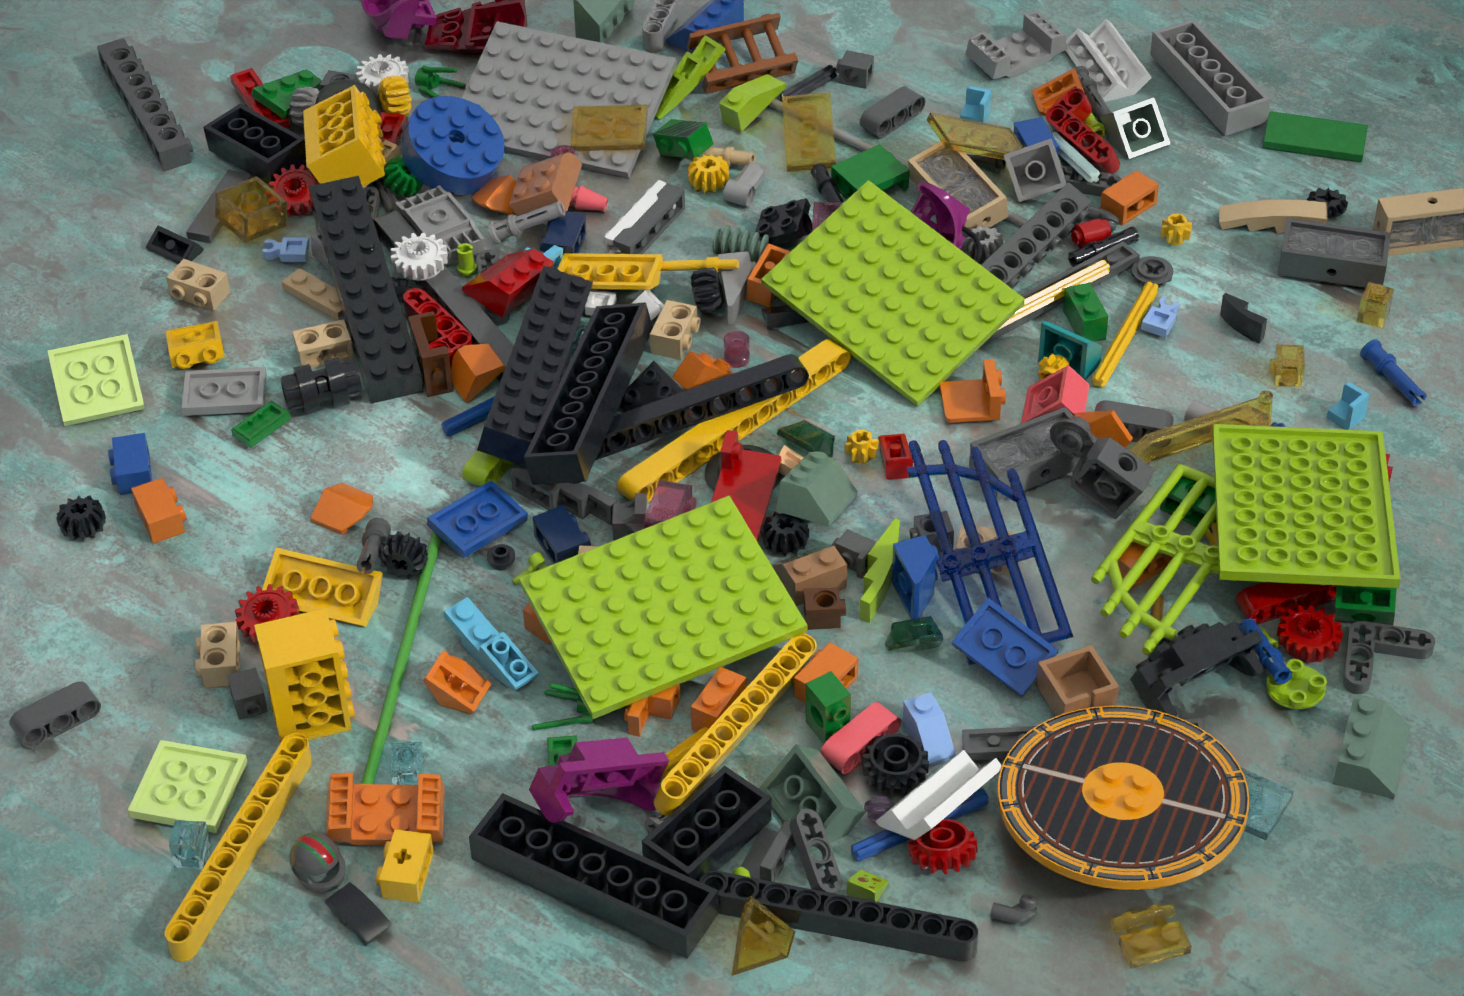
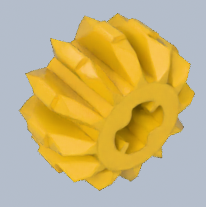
M388 76L381 79L378 86V94L384 113L408 114L412 107V99L410 97L411 91H409L405 78Z
M713 153L710 156L702 154L701 158L694 157L693 162L689 163L688 167L690 186H694L695 191L703 190L704 194L707 191L715 193L716 189H724V185L729 180L727 161H724L722 156L714 157Z

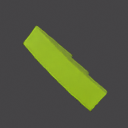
M705 35L692 54L688 51L685 53L674 70L655 117L662 119L699 84L705 74L711 70L726 50L722 45Z
M897 518L892 521L868 553L867 573L864 576V591L860 599L859 619L868 623L871 622L880 608L892 583L893 543L899 542L900 520Z

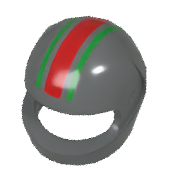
M320 832L304 834L295 841L290 850L289 861L293 873L302 885L311 891L319 893L329 892L339 887L345 877L346 864L335 842L325 833ZM337 862L339 863L338 873L331 880L323 883H316L310 880L309 876L326 873Z

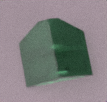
M805 420L780 428L777 431V435L784 444L806 455L809 452L818 451L825 453L827 457L832 458L835 436Z
M932 616L894 622L891 625V632L885 642V647L887 651L893 652L937 648L943 642V634Z

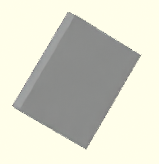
M1052 138L1004 154L1019 203L1061 189L1067 184Z

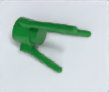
M423 65L422 68L417 70L415 75V84L419 86V92L426 93L432 98L439 95L430 89L437 88L439 83L466 87L465 83L441 78L437 74L456 73L458 71L457 68L428 67Z
M550 683L549 687L554 690H545V695L577 701V713H582V716L534 724L532 729L539 730L577 723H592L593 719L575 688Z

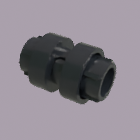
M339 357L323 360V369L312 371L310 364L293 367L294 374L282 376L280 379L287 409L290 411L302 409L304 414L321 411L320 403L331 400L333 408L350 404V397L359 396L362 393L356 363L351 360L341 363Z

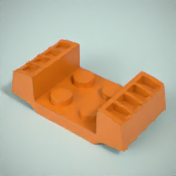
M353 773L331 774L327 784L325 834L333 841L347 842L352 845H385L387 841H391L396 829L431 834L432 842H443L445 797L443 780L440 775L418 773V785L354 784Z

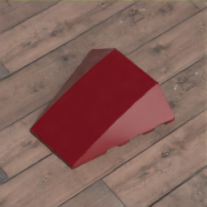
M495 0L483 5L479 1L472 3L470 9L462 11L459 7L436 14L435 26H428L425 46L426 49L482 55L496 22L527 28L525 0Z

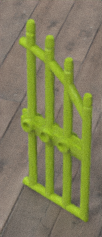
M1180 463L1175 466L1091 577L1092 583L1098 584L1109 573L1113 586V593L1101 608L1100 613L1102 616L1107 617L1112 614L1120 602L1131 614L1120 628V637L1127 638L1139 623L1153 630L1142 647V652L1146 655L1155 650L1163 637L1171 641L1175 639L1177 630L1171 628L1173 623L1208 575H1219L1218 543L1216 546H1208L1200 542L1216 520V501L1190 536H1182L1173 532L1207 486L1215 488L1214 476ZM1182 476L1196 481L1195 485L1164 525L1156 526L1148 523V520ZM1132 541L1146 546L1145 551L1122 579L1117 563L1118 559ZM1164 553L1173 557L1140 603L1137 604L1128 591L1155 555ZM1183 564H1192L1200 567L1161 621L1147 613Z

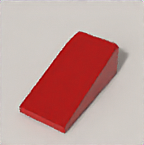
M905 434L878 436L886 479L913 477V458Z

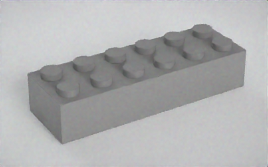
M1195 19L1153 31L1150 55L1225 136L1267 123L1271 99Z

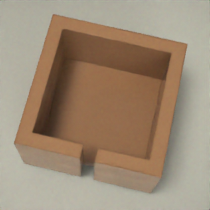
M1092 645L1038 662L1036 686L1055 716L1090 707L1117 706L1119 685Z

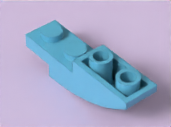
M468 597L444 611V618L461 637L460 644L482 667L501 683L513 690H517L539 676V672L504 632L499 634Z

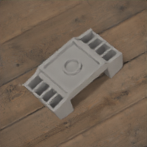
M1038 11L1024 14L1023 30L996 41L984 31L970 37L965 55L971 58L992 79L1004 76L1012 78L1048 63L1055 55L1067 49L1066 36L1039 14Z
M440 185L400 202H395L396 210L420 236L422 233H425L426 237L434 234L436 240H443V245L447 246L448 263L444 264L445 266L459 261L457 247L460 244H471L473 246V255L484 251V237L476 228L473 219L450 192H446Z

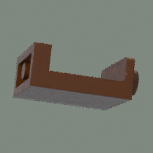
M427 312L409 316L411 342L420 367L422 383L427 397L453 392L447 347L443 346L433 349L429 347V343L438 339L435 313Z

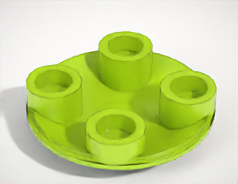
M1291 659L1286 663V666L1292 672V677L1288 682L1277 684L1271 674L1267 677L1266 690L1268 695L1277 704L1286 708H1310L1318 704L1326 694V677L1315 669L1305 666L1299 659Z

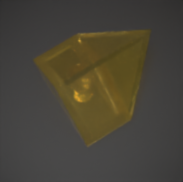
M752 896L747 898L739 922L732 976L788 958L795 931Z

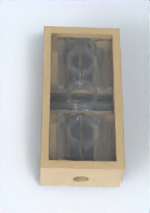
M950 136L908 160L910 180L916 186H918L920 181L935 185L970 209L967 221L963 227L975 229L977 224L980 227L987 225L990 228L1008 217L1007 197Z
M1464 188L1378 198L1372 230L1391 233L1388 256L1464 247Z

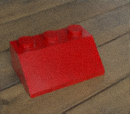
M534 248L507 254L465 284L461 291L503 318L533 295L543 265L552 268L554 261Z

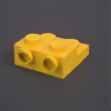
M218 321L165 330L172 368L186 369L192 367L193 364L201 362L213 364L225 358Z

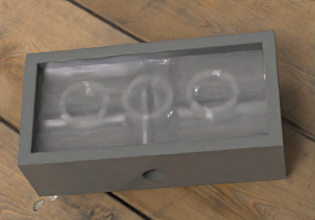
M1287 218L1278 275L1382 290L1387 268L1391 233Z
M1066 407L971 442L969 467L996 501L1072 473L1080 458L1061 452L1050 439V429L1058 421L1069 419L1073 415Z

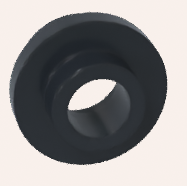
M505 544L495 545L487 552L488 563L495 570L499 571L509 569L516 558L514 549Z

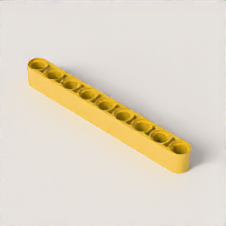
M803 633L791 638L668 773L654 798V806L659 813L670 816L692 796L794 683L793 679L796 674L810 662L817 648L815 640L810 635Z
M291 733L282 740L167 925L164 933L172 959L185 962L194 958L311 767L312 757L309 741L304 734Z

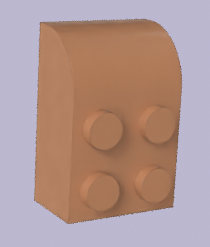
M567 152L523 167L509 202L510 207L519 216L560 200L567 212L581 170V162L574 154Z

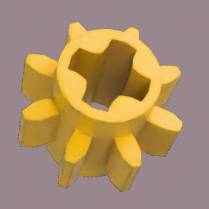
M1172 214L1168 217V220L1162 219L1160 237H1165L1166 242L1171 245H1181L1184 243V240H1190L1192 222H1187V218L1182 214Z
M1051 354L1049 358L1044 356L1038 363L1040 370L1037 372L1039 379L1042 380L1069 365V362L1061 355Z
M857 430L852 435H847L844 453L851 454L852 462L867 463L871 458H876L879 440L872 439V432Z

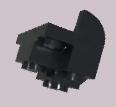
M1221 622L1209 626L1208 623H1203L1195 628L1193 625H1189L1177 633L1178 636L1172 641L1164 637L1148 656V659L1135 667L1137 671L1130 678V681L1148 709L1177 717L1178 713L1168 696V693L1173 690L1171 686L1180 683L1182 687L1226 664L1248 676L1257 677L1263 674L1266 670L1254 653V650L1263 639L1257 630L1247 635L1244 631L1241 632L1235 622L1226 626Z

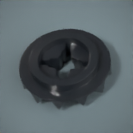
M1329 187L1326 190L1318 188L1316 191H1311L1307 198V201H1330L1329 205H1327V218H1334L1344 214L1348 206L1346 195L1339 194V190L1332 191Z

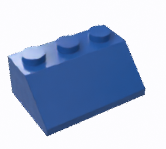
M710 0L666 39V43L693 53L695 49L688 50L687 48L689 34L701 29L708 30L744 21V0Z

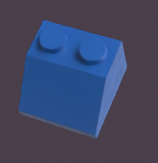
M926 535L893 543L892 584L912 623L919 621L934 595L935 581H938L936 562L939 561L938 551L935 545L930 544Z

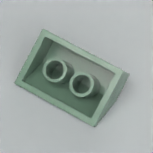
M573 0L576 38L600 43L604 42L611 35L614 28L622 22L628 11L632 10L634 0Z
M809 452L781 480L776 511L829 527L857 497L858 491L836 459L827 457L823 452Z
M1354 694L1333 784L1394 799L1410 726L1384 700Z
M795 744L759 788L771 797L772 807L783 821H791L802 809L814 810L821 818L829 843L847 835L866 813L819 750ZM801 821L803 826L806 825L808 826V828H811L809 824H805L803 821ZM811 846V847H810V852H812V851H814V850H816V849H818V848Z

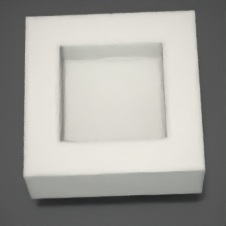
M590 290L585 305V314L592 315L596 306L615 305L617 301L616 293Z

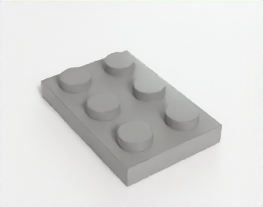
M266 367L185 371L181 406L183 416L256 412L265 404Z

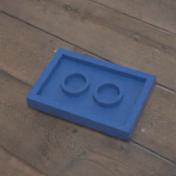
M491 480L427 517V526L464 559L526 522L528 513Z
M989 597L952 640V645L1020 698L1025 695L1037 680L1038 662L1055 657L1058 654V650Z

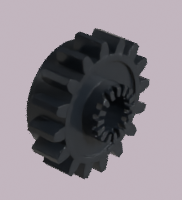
M901 733L885 734V736L879 739L875 738L873 745L866 746V754H863L862 757L863 775L869 776L870 785L878 783V791L880 792L885 788H890L889 791L892 795L896 789H900L903 794H906L907 787L910 786L912 789H915L918 786V781L923 782L926 780V773L929 772L928 751H922L923 744L921 742L917 743L912 736H906Z

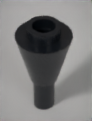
M1001 149L977 153L976 155L967 154L980 168L997 174L1002 169H1005L1006 161Z

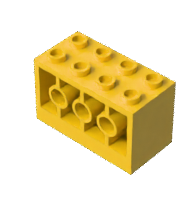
M355 85L303 110L306 164L320 184L359 176L361 184L364 186L385 176L384 165L386 161L382 152L385 148L381 141L383 132L380 128L382 120L376 110L372 111L366 94L364 92L360 93Z
M327 609L254 625L280 743L291 733H302L308 740H313L352 730L350 718L355 717L352 700H347L352 698L349 682L346 680L349 678L346 664L342 660L345 659L342 642L339 639H335V637H339L335 619L329 620Z

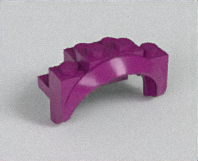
M361 0L362 8L374 24L376 30L384 33L385 37L391 39H408L411 28H423L425 25L435 26L437 20L429 0Z
M920 181L916 189L921 194L910 212L961 250L965 239L962 235V227L967 221L970 209L939 187ZM933 215H936L937 224L930 220Z
M627 737L576 742L570 755L560 756L555 766L538 768L529 791L545 818L553 823L562 822L567 816L573 815L574 809L568 798L576 796L609 797L634 804L647 811H657L654 806V798L660 787L659 781L669 763V759L664 752L638 755Z

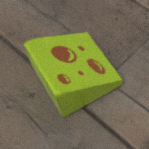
M860 869L847 881V895L878 902L889 881Z

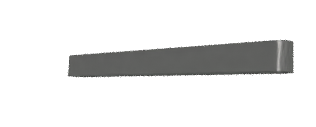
M397 210L373 219L378 238L389 251L391 248H395V242L402 243L403 236L409 239L411 234L415 233L419 237ZM445 265L444 270H441L430 279L414 280L422 290L430 295L470 332L472 345L489 344L505 366H507L514 346L475 300L461 291L463 286ZM504 371L496 377L499 382H501Z

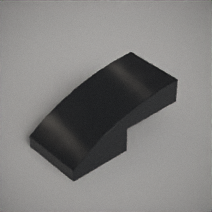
M1225 293L1222 298L1220 316L1234 330L1260 344L1265 336L1267 318L1249 311V302Z
M351 882L325 900L326 905L344 926L348 924L365 946L390 929L392 925L381 910Z

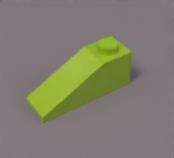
M766 74L734 87L719 102L723 123L742 132L787 87L786 83Z

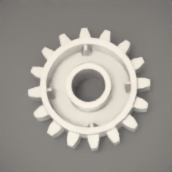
M381 54L376 59L369 57V62L362 61V66H357V81L371 88L378 97V86L383 78L400 76L404 77L406 82L409 83V69L406 66V62L400 61V57L392 59L391 54L387 55L386 58H383Z
M412 233L409 239L403 236L402 243L395 242V248L390 250L392 267H395V272L410 280L430 279L441 270H444V264L448 263L447 246L443 245L442 239L436 240L434 234L426 237V234L422 233L421 236L417 237L415 233Z

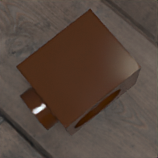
M838 587L804 589L805 622L808 625L807 630L841 628V616H846L845 599H840Z

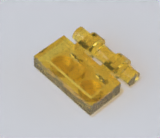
M1155 904L1149 906V910L1134 913L1132 910L1122 913L1121 917L1111 919L1114 931L1122 929L1127 931V934L1119 937V945L1130 969L1191 953L1192 945L1180 921L1167 923L1165 919L1176 915L1173 904L1164 906ZM1152 922L1154 927L1140 930L1138 926Z

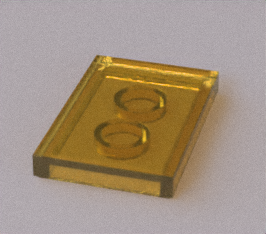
M647 104L574 106L571 151L645 149Z

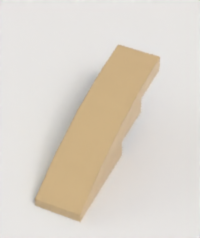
M1271 199L1219 206V223L1222 230L1247 225L1249 232L1275 226L1276 232L1279 234L1285 232L1287 218L1327 223L1326 202Z

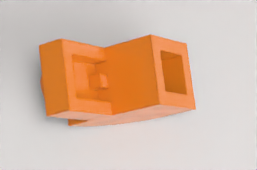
M680 684L627 705L624 721L628 722V734L640 737L649 715L672 720L681 698Z

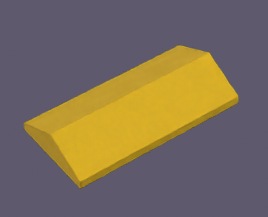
M564 253L557 269L593 282L591 289L651 290L659 285L663 256L662 254Z
M275 548L262 590H266L268 584H272L273 590L283 586L285 593L291 591L293 598L297 600L298 612L308 613L326 608L329 619L366 628L378 605L383 573L374 570L370 574H364L366 568L359 572L357 566Z

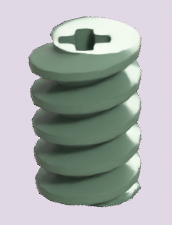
M726 225L723 231H721V228L716 231L712 246L713 254L715 255L749 251L751 262L755 261L757 264L769 243V235L765 234L760 241L758 232H755L753 237L750 238V230H745L741 236L740 228L736 227L734 232L731 233L730 225Z

